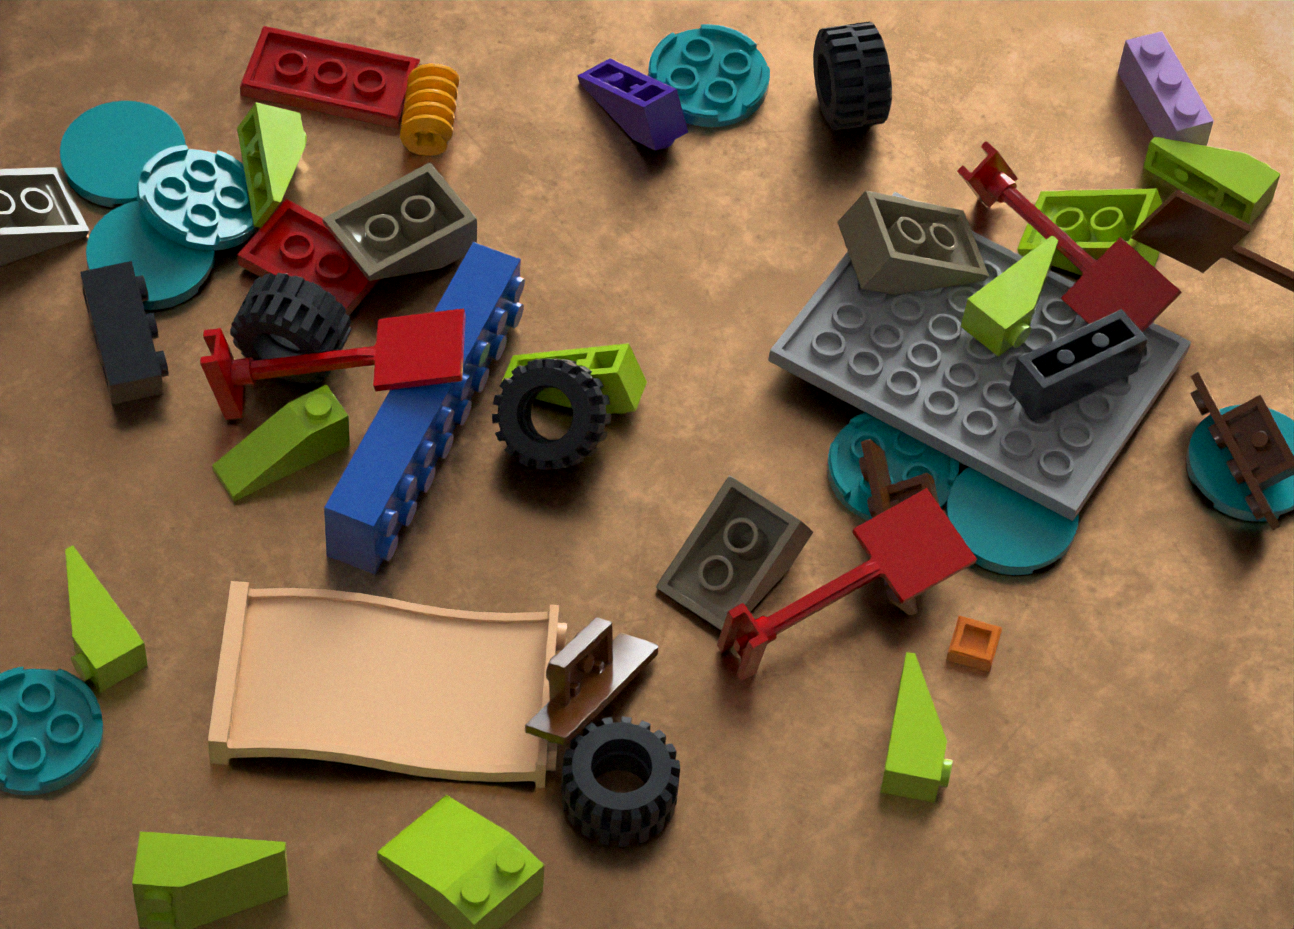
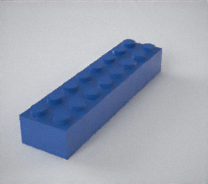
M475 242L470 246L434 311L439 312L463 308L465 310L462 381L389 391L324 507L326 555L328 557L376 575L383 560L389 561L394 555L398 544L397 534L402 525H410L416 512V499L421 491L427 492L435 476L434 466L439 457L445 459L453 443L454 435L452 433L457 424L464 425L472 405L470 400L474 392L480 393L484 389L489 376L488 367L492 359H500L507 341L505 335L510 327L516 328L521 320L524 304L519 303V298L525 284V279L520 277L521 259Z

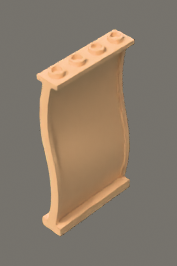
M231 581L208 735L210 764L229 765L230 758H306L342 762L441 779L486 782L534 781L536 787L545 788L546 770H556L557 743H550L546 739L525 733V725L550 701L546 669L550 659L556 655V650H562L566 645L567 623H558L559 605L550 604V610L547 612H473L327 589H252L249 587V582Z

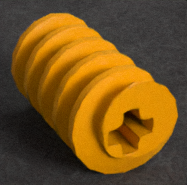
M424 64L413 69L408 75L400 139L402 144L413 153L433 156L444 153L447 150V142L452 138L453 134L452 126L456 110L455 100L457 99V87L460 80L458 73L451 67L443 64Z

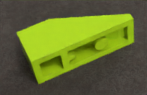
M256 102L237 127L253 223L254 226L262 227L282 201L306 147L307 135L303 131L299 112Z
M1154 137L1150 141L1143 168L1188 195L1250 225L1272 201L1281 173L1272 169L1268 164L1255 159L1247 153Z
M1054 236L1049 237L967 299L960 327L998 357L1012 346L1018 348L1029 337L1032 330L1030 325L1051 269L1058 239Z
M629 343L513 355L502 379L503 381L504 378H511L513 376L512 370L518 366H525L528 364L527 362L532 360L566 359L574 361L576 365L585 366L591 370L592 373L590 375L593 378H599L604 385L600 390L603 395H608L610 404L606 405V414H622L636 411L647 384ZM545 388L535 398L572 408L568 397L558 388Z
M324 385L287 403L212 465L213 471L233 501L239 500L350 446L349 415L328 385Z
M72 545L65 549L71 627L75 655L71 657V661L83 681L91 679L101 693L148 666L145 643Z
M906 652L880 792L935 803L939 786L948 787L953 760L944 758L947 739L916 654Z

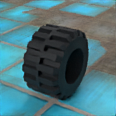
M869 21L820 29L813 51L814 79L820 108L829 126L836 131L885 123L892 102V80L887 50L876 26Z
M269 273L265 274L263 278L258 277L254 281L231 324L230 335L234 338L233 343L236 348L242 351L241 354L245 358L252 357L254 361L323 353L343 349L352 329L350 327L351 320L345 314L346 309L344 306L337 302L331 293L323 290L321 286L298 276L292 277L285 273H278L276 276ZM331 370L276 378L292 383L311 384L312 381L318 383L323 381L325 377H328Z
M536 359L527 362L528 364L525 366H518L512 370L513 376L511 378H504L499 385L503 391L501 395H495L493 405H498V414H492V424H499L500 431L495 434L499 442L505 441L508 445L504 450L511 457H519V463L525 466H536V469L542 470L567 468L568 466L584 462V458L587 456H592L598 450L596 447L598 442L604 441L608 432L604 431L605 424L611 423V414H606V405L610 404L609 396L603 395L600 390L604 387L600 379L593 378L590 375L592 371L587 367L578 366L576 362L566 359ZM545 388H558L568 397L572 405V424L567 433L558 440L544 438L537 432L532 423V404L536 396Z
M622 716L621 722L613 723L612 717L604 718L601 720L600 727H596L593 723L584 727L583 736L577 734L571 740L570 749H566L563 757L561 794L564 811H569L568 820L573 827L582 825V835L590 839L595 834L599 836V843L609 846L610 840L619 841V847L629 846L630 839L636 838L639 844L648 841L649 831L658 835L664 829V822H670L674 814V807L677 804L680 761L676 760L677 751L672 743L666 744V735L661 730L652 733L650 731V723L641 720L639 725L632 724V717ZM622 770L638 776L644 782V785L632 792L617 793L605 789L596 779L606 772Z

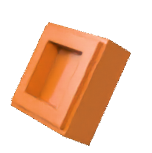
M959 615L946 660L990 672L1002 627Z

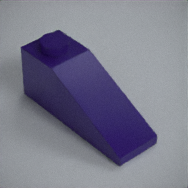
M611 58L577 76L579 83L633 140L653 150L671 146L675 139L688 133L677 89Z

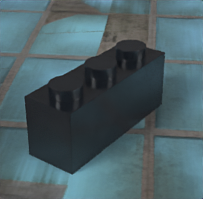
M132 261L81 271L82 293L111 405L163 394L162 377L169 376L164 351L156 352L152 339L159 338L154 313L145 314L143 301H148L149 297L144 276H135Z
M1121 309L1018 357L1009 391L1035 421L1137 372L1148 338Z

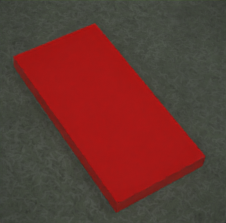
M263 26L240 84V95L399 129L404 113L408 75L413 69L420 66V59Z

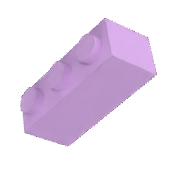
M1160 31L1125 40L1118 74L1153 136L1207 146L1214 120L1164 33Z

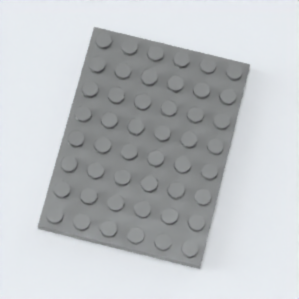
M897 192L892 194V196L906 198ZM972 231L989 274L985 281L893 295L862 289L847 252L770 349L768 361L1071 521L1075 519L1188 353L1191 344L1189 340L1152 323L1143 332L1148 340L1137 372L1034 421L1009 391L1018 357L1089 325L1061 299L1075 284L1074 282L1049 271L1030 325L1032 330L1029 337L1018 348L1012 346L998 357L960 326L967 299L1023 258V256Z

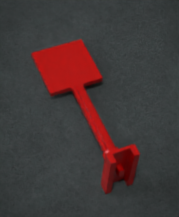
M987 141L980 146L987 157L972 172L963 165L957 170L977 198L988 208L996 201L999 203L1005 202L1046 240L1051 236L1058 239L1056 249L1083 273L1082 277L1061 299L1087 324H1091L1122 309L1143 333L1182 293L1121 237L1099 259H1093L1016 189L1017 184L1015 181L1018 179L1000 153Z
M463 308L378 319L377 341L374 346L256 361L252 357L234 359L222 329L204 330L203 338L211 356L201 357L200 365L225 420L242 418L245 387L247 384H255L258 379L375 365L373 380L375 392L462 381L466 313Z
M927 488L853 529V535L870 560L768 617L763 615L754 619L744 603L728 611L717 647L721 652L734 647L742 659L736 674L741 682L757 673L767 644L776 640L777 634L878 577L885 579L901 604H904L976 563L977 558Z

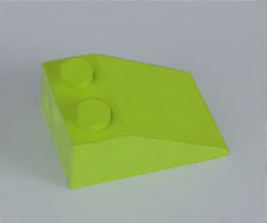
M1157 188L1040 191L1035 206L1093 259H1099L1121 237L1155 267L1160 252L1131 239L1132 232L1162 204ZM1028 223L1017 248L1021 256L1027 255L1046 240ZM1056 249L1052 266L1083 275L1075 265Z
M448 795L441 798L377 851V857L451 929H499L543 891L544 864L511 833Z
M140 831L132 880L139 927L147 929H193L288 895L289 875L286 842Z

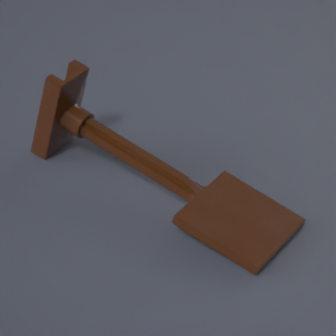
M1178 189L1132 232L1131 239L1202 273L1208 270L1220 258H1225L1294 292L1293 271L1237 245L1250 232V224Z

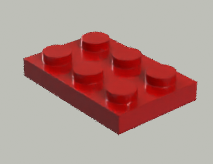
M288 199L281 204L237 254L238 265L261 278L269 273L276 276L278 273H285L292 277L304 278L306 281L321 286L323 290L331 293L336 298L335 300L346 309L345 314L348 316L380 280L369 281L325 227L322 217Z

